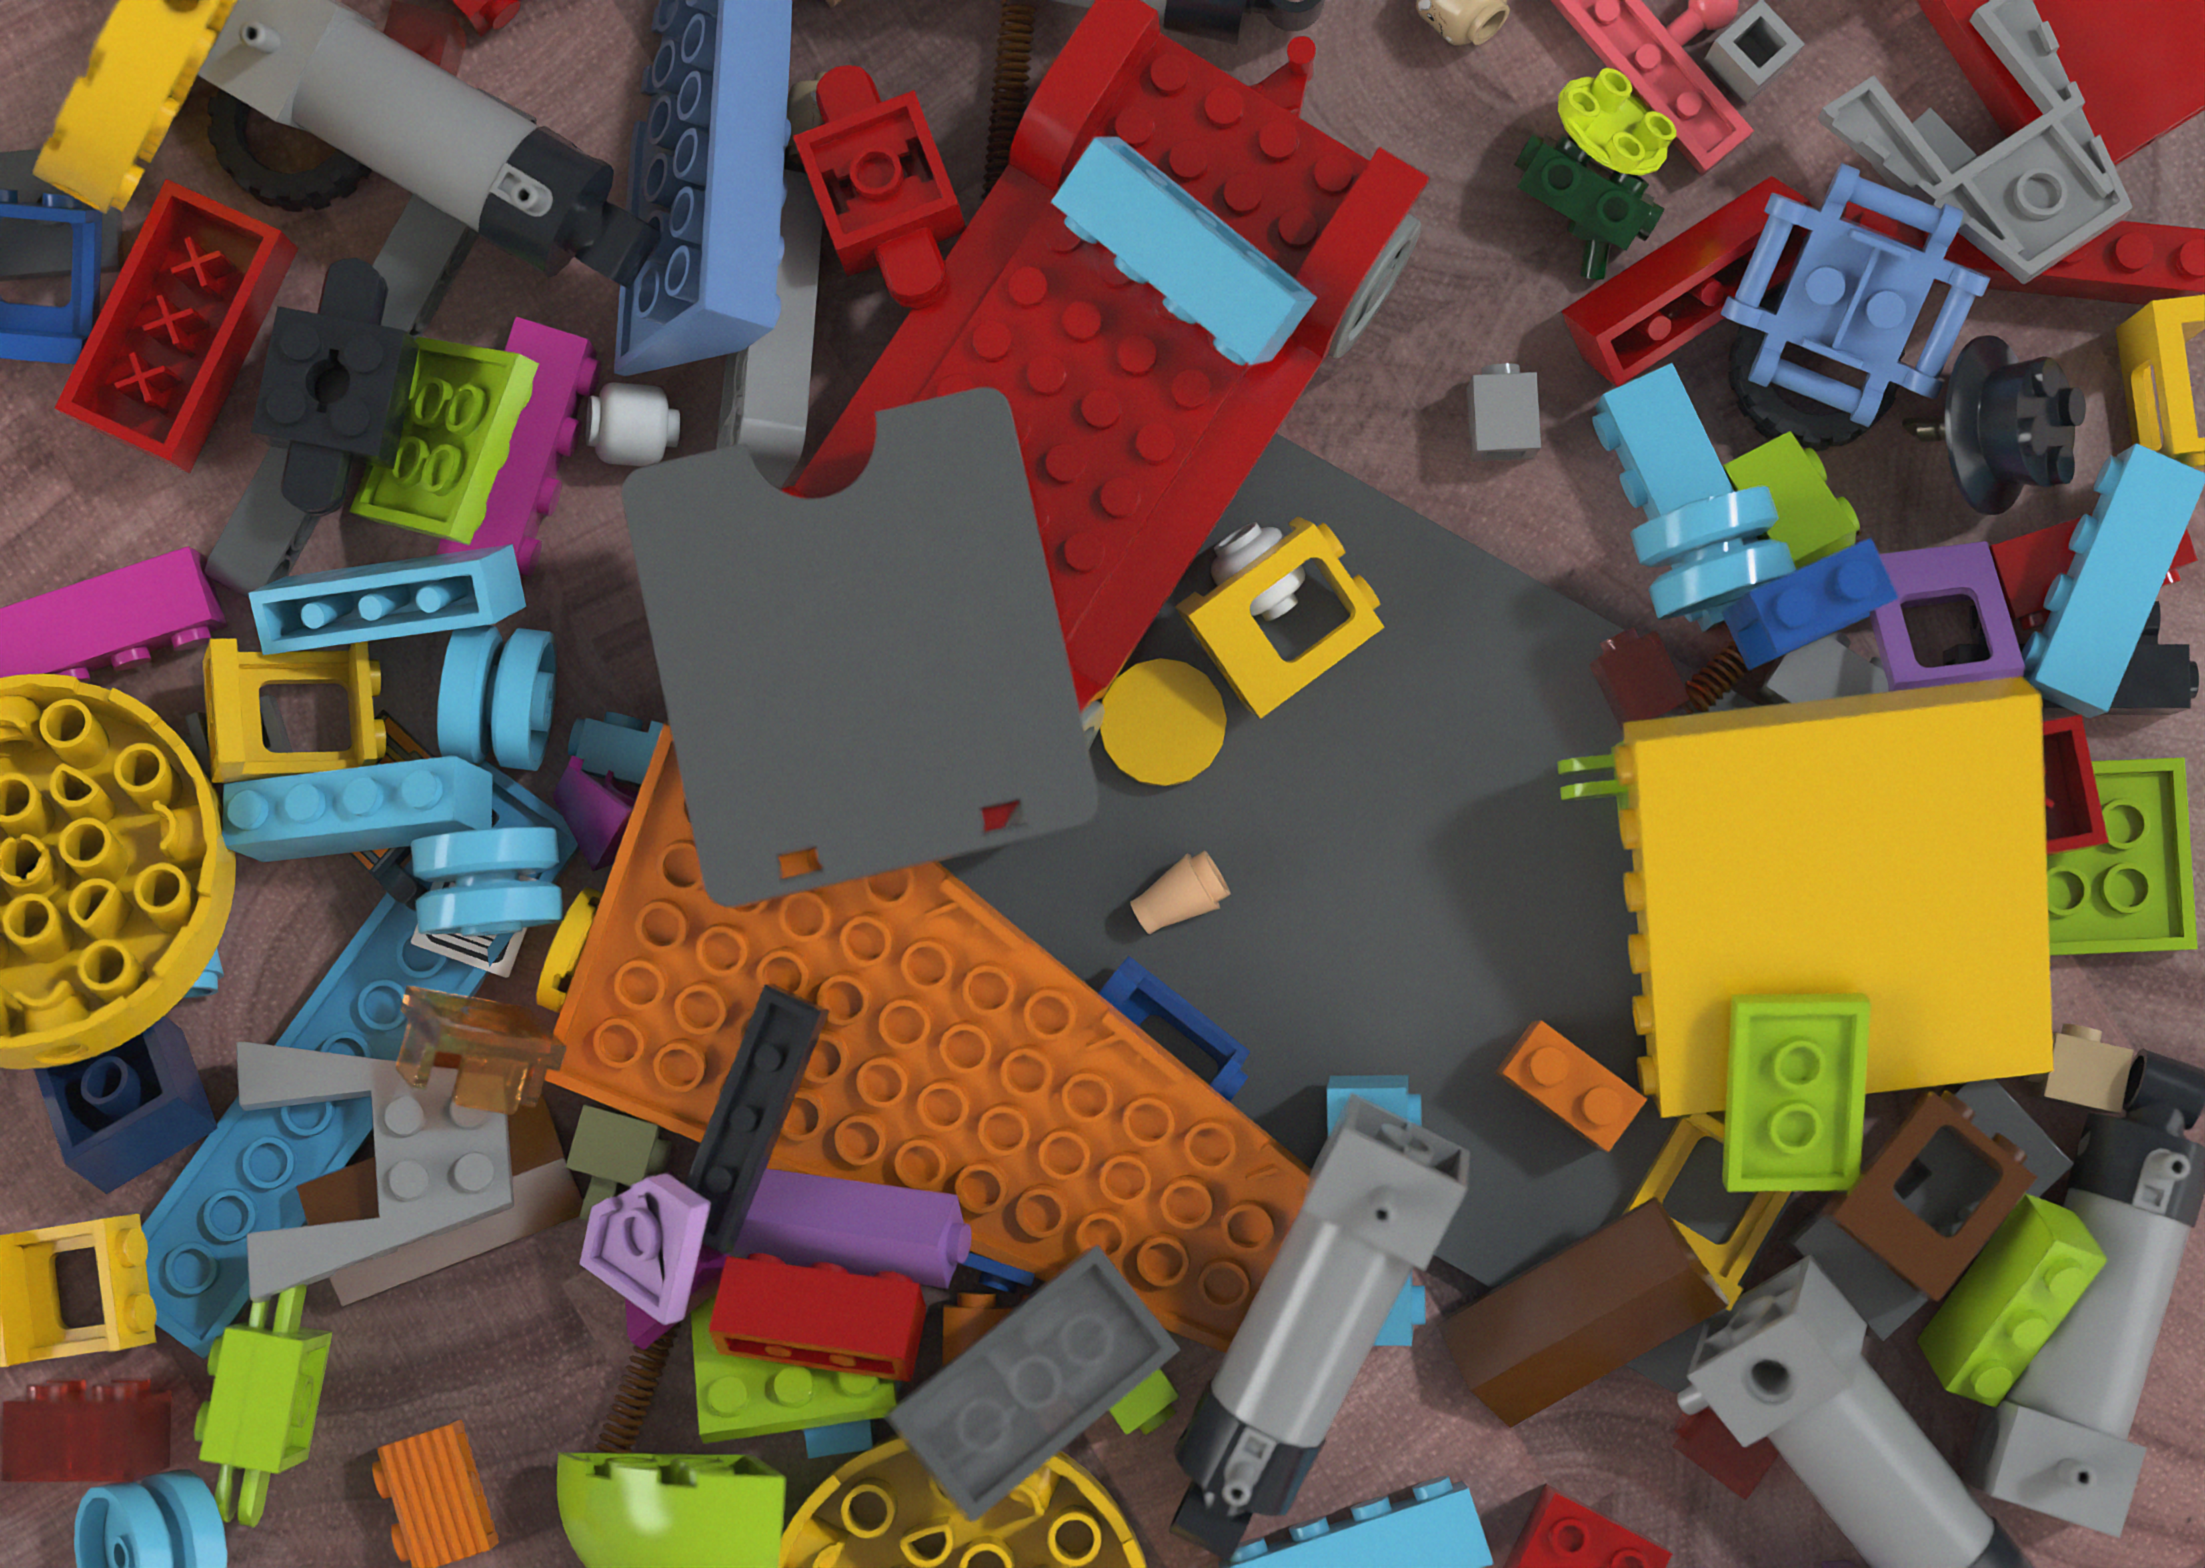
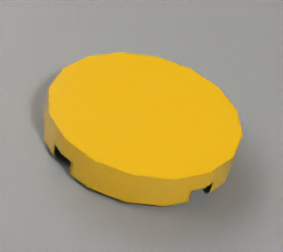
M1159 658L1137 663L1115 679L1103 698L1102 705H1104L1105 715L1100 726L1104 750L1119 771L1140 784L1166 787L1190 782L1210 767L1223 746L1227 718L1221 694L1206 674L1186 662Z
M586 886L569 908L552 943L540 976L536 994L538 1005L557 1013L561 1012L602 898V892Z

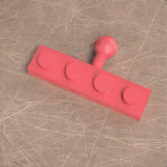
M1550 0L1608 68L1621 72L1629 79L1633 94L1640 98L1651 111L1659 112L1672 121L1676 129V137L1672 141L1673 144L1702 177L1751 137L1754 132L1751 126L1682 48L1683 45L1703 29L1718 30L1729 25L1737 14L1738 0H1688V10L1666 28L1641 0Z

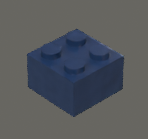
M165 1015L144 1032L102 1054L71 1064L34 1069L65 1165L105 1194L117 1189L218 1129L184 1032Z

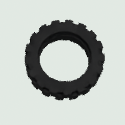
M219 88L216 98L210 96L207 113L212 118L211 126H207L210 143L215 147L217 153L215 156L231 178L245 192L251 194L264 205L270 207L273 205L281 206L285 211L302 212V207L312 206L315 210L324 209L332 206L330 200L338 196L345 199L357 190L354 184L361 176L367 179L373 171L337 148L332 156L314 169L293 174L273 171L258 162L248 146L245 132L249 111L252 107Z
M1785 284L1778 287L1772 294L1767 297L1765 296L1759 306L1773 311ZM1741 324L1729 352V360H1731L1732 370L1728 373L1731 390H1736L1739 397L1736 404L1743 416L1749 415L1757 423L1754 428L1766 438L1770 435L1777 438L1791 431L1801 447H1810L1816 452L1825 451L1833 446L1839 445L1841 447L1847 445L1867 432L1892 407L1896 399V391L1901 386L1891 381L1888 382L1875 418L1871 425L1866 427L1850 421L1851 414L1843 410L1821 416L1799 412L1782 401L1770 383L1767 387L1749 381V373L1766 332ZM1904 348L1898 361H1901V358L1905 356Z

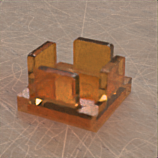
M413 986L406 987L400 1010L407 1017L408 1024L397 1059L396 1071L411 1088L426 1089L432 1066L458 1069L451 1094V1099L457 1106L509 1115L516 1112L519 1103L525 1107L535 1108L537 1106L547 1069L560 1071L567 1046L528 1007Z

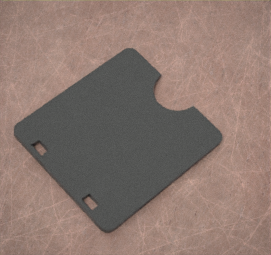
M981 387L875 412L877 425L876 442L867 467L849 487L825 498H798L775 488L758 471L746 443L641 467L633 471L624 481L622 500L703 883L707 894L716 903L729 908L750 905L1078 829L1089 824L1097 815L1100 806L1099 793L1014 419L1008 400L998 390ZM1020 801L1023 816L1027 822L984 832L985 823L982 809ZM814 848L817 849L819 863L823 867L822 870L782 879L783 873L779 859L780 856Z

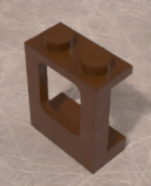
M1946 1090L1940 1096L1934 1092H1918L1910 1101L1916 1107L1845 1194L1836 1193L1820 1212L1921 1297L1937 1302L2038 1178L2022 1165L2028 1156L2017 1145L1999 1133H1995L1990 1139L1971 1123L1976 1113L1962 1100ZM1940 1127L2000 1175L1996 1183L1958 1230L1949 1237H1943L1898 1201L1893 1193V1186L1896 1180Z

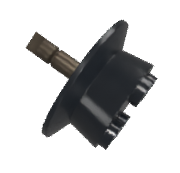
M1984 335L1969 341L1957 357L1948 384L1945 416L1905 418L1902 426L1912 436H1918L1921 442H1936L1944 439L1954 479L1966 502L1980 514L1999 515L2013 506L2024 485L2052 487L2058 484H2069L2072 481L2075 472L2073 455L2075 426H2080L2084 421L2086 402L2080 388H2070L2065 373L2053 358L2043 356L2019 362L2014 351L2004 340L1993 335Z

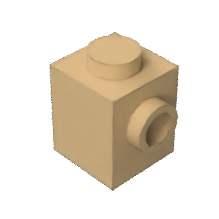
M2063 1023L2061 1033H2052L2054 1072L2023 1075L2024 1080L2030 1082L2028 1096L2101 1113H2121L2133 1050L2101 1043L2102 1031Z

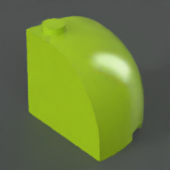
M558 1452L557 1499L559 1512L567 1537L579 1559L587 1568H778L785 1477L754 1455Z

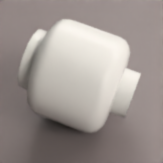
M611 382L603 386L599 397H589L586 413L585 441L586 446L595 447L598 458L602 462L649 466L660 463L665 447H677L680 432L679 409H668L667 396L662 388L651 385Z
M1252 522L1221 540L1214 547L1217 557L1212 562L1210 569L1211 576L1217 586L1285 538L1283 533L1278 528H1260L1257 522ZM1302 564L1252 601L1250 605L1252 617L1262 614L1265 621H1271L1283 615L1298 603L1294 592L1305 580V571Z

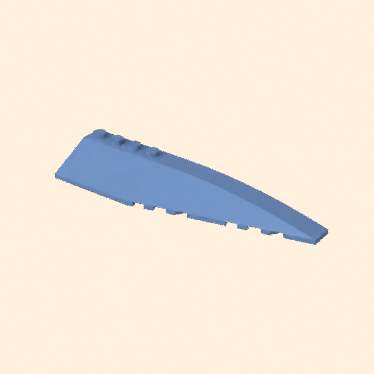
M660 0L658 6L655 7L651 31L663 36L653 66L648 65L644 67L640 93L651 96L647 121L639 120L634 122L630 144L626 211L652 225L662 233L631 288L628 289L620 285L614 374L630 376L743 351L772 331L779 319L781 300L776 294L777 271L784 254V239L780 236L781 208L785 203L788 191L787 180L783 177L784 152L791 136V123L786 117L792 0Z

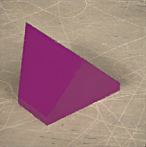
M572 755L554 789L552 797L592 871H596L614 864L639 792L628 790L619 785L614 779V772L608 770L603 786H601L581 771L584 760Z

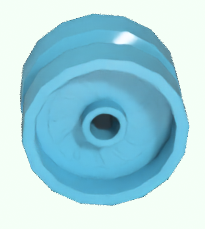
M1769 487L1748 488L1704 498L1674 509L1668 514L1648 521L1632 530L1630 533L1641 565L1658 568L1680 562L1684 564L1660 575L1648 588L1658 620L1681 617L1742 598L1756 588L1796 571L1788 544L1785 542L1770 539L1743 545L1744 541L1767 532L1779 519Z
M493 625L453 630L446 651L438 700L437 730L439 750L442 757L457 756L469 763L480 764L493 747L495 757L501 767L538 770L547 749L556 698L558 662L557 644L553 633L517 628L504 646L498 628Z
M544 827L486 829L434 835L411 842L414 875L429 882L456 881L457 886L429 891L416 900L418 932L420 934L461 933L463 937L498 935L520 932L525 927L553 924L564 920L562 890L560 887L548 881H519V876L545 872L559 863L557 832L555 829Z
M177 1469L148 1475L139 1484L132 1480L91 1487L80 1501L75 1518L74 1536L77 1568H226L227 1549L224 1527L215 1499L203 1479L190 1469Z

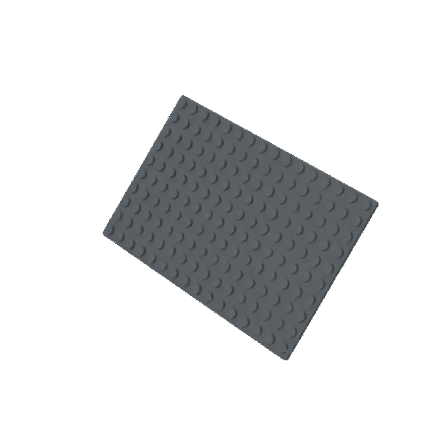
M1276 433L1116 676L1117 678L1137 663L1159 658L1186 662L1206 674L1221 694L1227 718L1223 746L1210 767L1190 782L1166 787L1140 784L1118 770L1104 750L1099 729L1089 748V754L1099 793L1100 806L1097 815L1089 824L1078 829L939 860L938 862L1095 992H1100L1119 966L1130 956L1250 1050V1054L1240 1068L1249 1077L1231 1099L1230 1103L1310 1169L1313 1168L1328 1139L1327 1086L1330 1076L1408 1075L1409 1094H1421L1422 1127L1470 1151L1467 1190L1433 1255L1494 1289L1621 1216L1680 1117L1661 1118L1651 1095L1644 1096L1647 1099L1610 1151H1598L1496 1075L1495 1071L1532 1021L1542 1020L1641 1094L1637 1075V1057L1647 1056L1646 1035H1638L1636 1032L1632 999L1633 996L1643 995L1641 973L1633 974L1628 952V935L1638 934L1637 911H1628L1623 884L1624 872L1634 871L1632 848L1624 849L1622 845L1616 796L1562 801L1560 787L1567 785L1614 780V771L1559 775L1557 761L1611 754V747L1624 740L1623 723L1689 715L1678 700V689L1685 688V682L1692 681V676L1694 674L1699 675V671ZM1297 516L1314 523L1316 527L1324 522L1336 535L1346 554L1339 558V561L1350 577L1353 578L1357 574L1362 576L1378 597L1381 605L1373 611L1384 625V628L1260 719L1243 706L1175 606L1194 592L1204 597L1218 587L1210 572L1211 564L1217 557L1214 547L1239 528L1252 522H1257L1260 528H1278L1286 537L1293 532L1288 523ZM1312 558L1302 564L1305 571V580L1294 592L1298 603L1293 608L1271 621H1265L1262 614L1253 616L1278 655L1285 661L1295 659L1350 617V614ZM1731 690L1730 693H1723V700L1716 699L1715 707L1709 706V713L1761 706ZM1683 693L1686 703L1694 711L1693 715L1704 714L1696 709L1689 701L1686 693ZM1098 698L1096 701L1102 704L1103 698ZM1205 850L1222 874L1231 895L1219 901L1220 909L1160 928L1149 935L1137 919L1130 901L1142 895L1185 854L1189 853L1194 857ZM1150 1015L1140 1024V1029L1207 1084L1217 1074L1218 1064L1216 1060L1162 1017ZM1705 1136L1697 1141L1663 1199L1662 1206L1671 1218L1711 1242L1722 1244L1729 1239L1756 1191L1727 1192L1722 1183L1724 1145L1712 1137ZM1792 1191L1790 1193L1788 1199L1786 1200L1781 1211L1779 1212L1774 1223L1772 1224L1767 1235L1765 1236L1760 1247L1758 1248L1753 1259L1751 1260L1746 1271L1744 1272L1739 1283L1737 1284L1741 1288L1746 1282L1749 1274L1751 1273L1754 1265L1756 1264L1759 1256L1761 1255L1764 1247L1766 1246L1769 1238L1771 1237L1774 1229L1776 1228L1779 1220L1781 1219L1784 1211L1786 1210L1795 1191ZM1705 1320L1624 1365L1671 1392L1677 1393L1684 1390L1690 1383L1687 1374Z

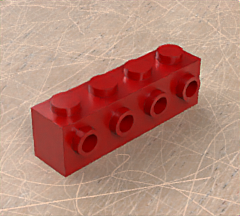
M1771 175L1561 311L1582 359L1616 387H1619L1726 318L1720 313L1727 297H1735L1770 215L1764 210L1771 194L1776 193L1812 207L1810 200ZM1793 225L1765 292L1788 278L1807 234V228Z

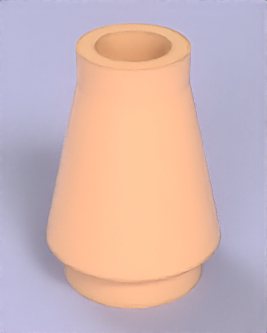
M1204 850L1194 857L1189 853L1185 854L1142 895L1130 901V904L1140 924L1150 935L1160 928L1220 909L1219 901L1231 894L1216 864Z

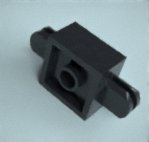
M344 258L330 265L325 274L317 313L277 306L251 433L268 446L288 450L280 485L283 497L300 511L312 516H325L336 512L341 507L345 499L352 462L394 470L420 348L405 330L381 326L389 291L386 280L368 262L358 258Z

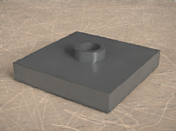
M42 149L0 152V188L18 190L19 202L42 203L43 192L65 193L33 175L34 167ZM82 202V207L93 208L87 205L86 203ZM112 206L106 214L102 213L101 273L120 272L124 266L121 211ZM4 217L0 224V281L72 276L73 229L69 222Z

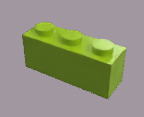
M2025 1193L1916 1340L1946 1391L1997 1408L2028 1364L2037 1355L2108 1259L2074 1211Z

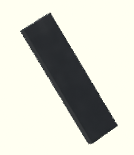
M765 984L684 1183L686 1187L710 1202L701 1243L723 1254L732 1252L830 1011L774 984Z

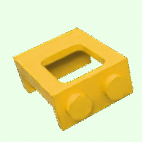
M2205 295L2154 300L2115 328L2132 446L2137 443L2202 471L2205 470V437L2198 438L2185 343L2205 330ZM2152 364L2154 368V375L2156 381L2163 430V446L2161 444V437L2159 431L2150 365Z
M1297 516L1288 523L1293 532L1206 596L1203 597L1194 592L1175 606L1243 706L1260 719L1384 628V625L1373 611L1381 605L1378 597L1362 576L1357 574L1353 578L1350 577L1339 561V558L1346 554L1336 535L1324 522L1316 527L1314 523ZM1312 558L1350 614V617L1295 659L1285 661L1281 659L1252 617L1250 605L1256 597L1305 561Z
M210 639L202 662L211 783L241 782L373 766L377 758L385 756V724L383 719H374L372 697H379L381 670L378 659H369L368 641L352 643L349 651H290L263 655L262 652H238L237 639ZM334 683L345 688L348 695L351 747L348 750L337 752L274 753L265 748L262 740L259 689L262 686L268 684Z
M1725 1110L1680 1115L1623 1214L1654 1196L1662 1204L1667 1192L1700 1138L1709 1136L1724 1145ZM1756 1191L1729 1239L1722 1244L1711 1242L1671 1218L1728 1298L1729 1307L1725 1308V1310L1730 1311L1743 1290L1737 1284L1792 1191Z
M139 1213L0 1235V1367L107 1350L109 1352L156 1343L154 1325L157 1313L154 1300L150 1296L146 1267L148 1244L145 1234L141 1229ZM95 1247L105 1324L70 1328L62 1320L55 1261L57 1256L63 1251Z

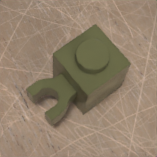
M583 1105L565 1167L592 1175L579 1219L589 1221L592 1206L607 1198L618 1196L621 1183L632 1186L648 1177L664 1174L672 1146V1141L663 1139L666 1128L636 1116L598 1105Z

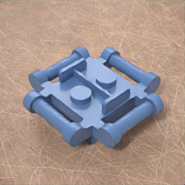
M1840 163L1820 208L1810 207L1776 193L1771 194L1764 210L1770 214L1735 297H1727L1720 314L1742 325L1766 332L1749 373V381L1767 387L1769 382L1848 412L1851 414L1850 421L1869 427L1879 409L1883 393L1889 381L1923 396L1937 399L1945 382L1940 378L1949 354L1975 296L1983 297L1991 278L1944 259L1945 253L1958 231L1964 210L1946 203L1940 209L1858 177L1859 169ZM1849 201L1926 231L1929 235L1924 247L1920 248L1841 217L1843 209ZM1793 225L1805 227L1808 229L1774 310L1771 311L1760 307L1759 304ZM1935 278L1952 286L1918 363L1914 367L1898 360ZM1786 341L1868 372L1861 390L1781 359L1780 356Z

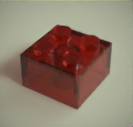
M86 1378L46 1379V1383L26 1385V1395L3 1401L1 1482H135L170 1468L172 1390L151 1389V1378L111 1379V1383L94 1384L92 1389H86Z

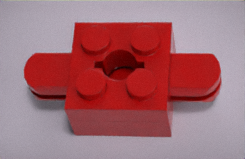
M853 65L834 67L823 75L816 87V102L824 124L794 135L793 138L847 277L879 265L887 289L894 300L903 307L913 309L928 307L939 300L947 287V270L937 243L962 234L966 226L914 90L882 102L873 79L863 68Z

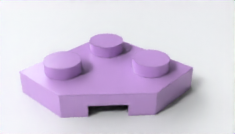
M665 1173L648 1177L632 1185V1189L592 1206L579 1263L663 1325L684 1320L710 1202Z

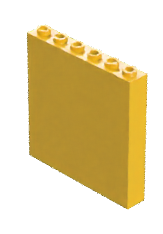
M2023 677L1623 723L1625 745L1615 746L1614 761L1619 785H1628L1629 809L1619 810V828L1624 849L1632 848L1634 868L1633 872H1624L1623 884L1627 909L1629 912L1637 911L1638 934L1628 935V952L1633 974L1641 973L1643 993L1640 996H1633L1632 1008L1636 1032L1638 1035H1646L1647 1056L1637 1057V1075L1642 1096L1651 1095L1661 1118L1726 1110L1732 995L1864 993L1871 1002L1865 1094L2054 1072L2040 693Z

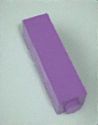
M766 1168L734 1249L729 1253L731 1256L747 1258L752 1253H764L783 1260L785 1264L808 1268L815 1262L833 1263L845 1268L850 1274L874 1277L875 1273L880 1271H891L909 1277L913 1283L948 1288L957 1263H964L968 1257L971 1246V1228L969 1224H965L963 1221L957 1195Z

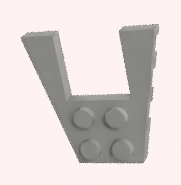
M1990 0L1975 10L1970 22L2044 115L1953 174L1950 173L1875 75L1823 107L1817 119L1823 126L1915 199L1940 209L1946 203L1964 210L1957 232L2024 285L2126 218L2133 206L2101 136L2095 137L2082 110L2085 101L2076 81L2070 83L2056 53L2059 44L2049 22H2042L2033 0Z
M236 1042L239 1105L244 1111L371 1096L379 1218L247 1233L250 1299L253 1302L261 1303L270 1300L274 1294L301 1284L307 1286L335 1275V1272L370 1258L374 1260L399 1251V1247L431 1235L433 1237L440 1236L515 1207L505 1081L502 1075L250 1042Z

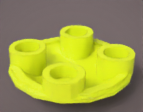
M1604 68L1596 78L1583 77L1569 81L1559 93L1558 113L1565 130L1584 152L1600 164L1620 173L1642 176L1656 172L1666 160L1667 147L1676 137L1674 124L1665 115L1651 111L1640 98L1633 94L1631 82L1621 72L1611 68Z

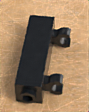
M2155 601L2108 712L2101 715H2173L2191 708V699L2197 696L2199 688L2198 666L2195 661H2190L2189 644H2158L2161 621L2159 601ZM1976 605L1970 606L1969 611L1972 644H1957L1943 651V666L1981 662L1991 658ZM2018 644L2021 653L2026 644ZM2041 697V715H2081Z

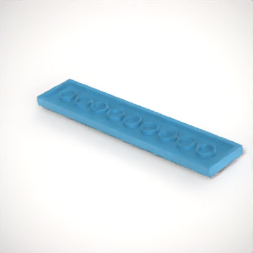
M483 760L479 768L492 773V809L499 814V820L492 829L544 827L556 830L559 863L545 872L526 875L537 879V881H548L556 884L580 851V847L564 817L493 764ZM411 858L404 869L430 891L433 882L425 881L414 875L413 860ZM386 893L275 1046L424 1065L491 972L413 945L411 940L418 924L417 911H412L405 904L396 901L390 894ZM514 933L498 934L487 948L489 967ZM239 1095L236 1097L217 1123L218 1129L209 1134L141 1227L148 1244L146 1267L150 1296L153 1298L156 1306V1325L202 1359L209 1358L215 1338L223 1336L225 1327L234 1325L252 1301L250 1299L247 1233L307 1226L308 1223L296 1186L352 1164L374 1134L371 1096L244 1111L239 1105Z

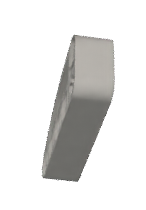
M783 169V177L787 180L788 191L785 203L781 208L780 236L784 239V254L778 266L776 294L781 300L779 319L772 331L746 349L726 355L717 449L746 443L758 471L775 488L782 487L797 465L805 440L823 215L807 173Z

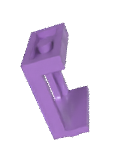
M1987 541L1879 554L1899 596V599L1869 612L1889 686L1888 692L2023 676L2025 665ZM1974 600L1991 658L1981 662L1933 668L1919 665L1915 660L1901 609Z

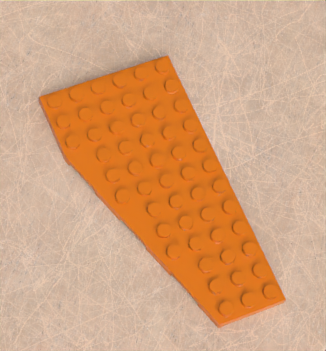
M669 720L665 722L538 1077L701 1143L765 984L777 985L830 1011L767 1164V1169L957 1195L963 1221L965 1224H969L971 1228L970 1251L994 1261L1034 1273V1277L1044 1281H1048L1087 1248L1098 1245L1164 1329L1227 1353L1303 1205L1312 1169L938 861L736 908L725 907L713 901L704 887ZM816 848L779 857L783 873L782 879L823 869L819 863Z

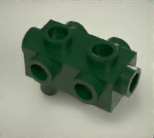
M1533 132L1514 166L1523 170L1517 188L1571 219L1567 230L1577 238L1585 240L1580 276L1597 280L1605 279L1610 244H1615L1627 251L1635 236L1645 242L1657 225L1665 208L1654 203V197L1645 192L1649 186L1647 181L1638 175L1624 174L1615 170L1611 173L1592 162V157L1584 152L1571 136L1562 133L1558 141L1546 134L1543 138Z

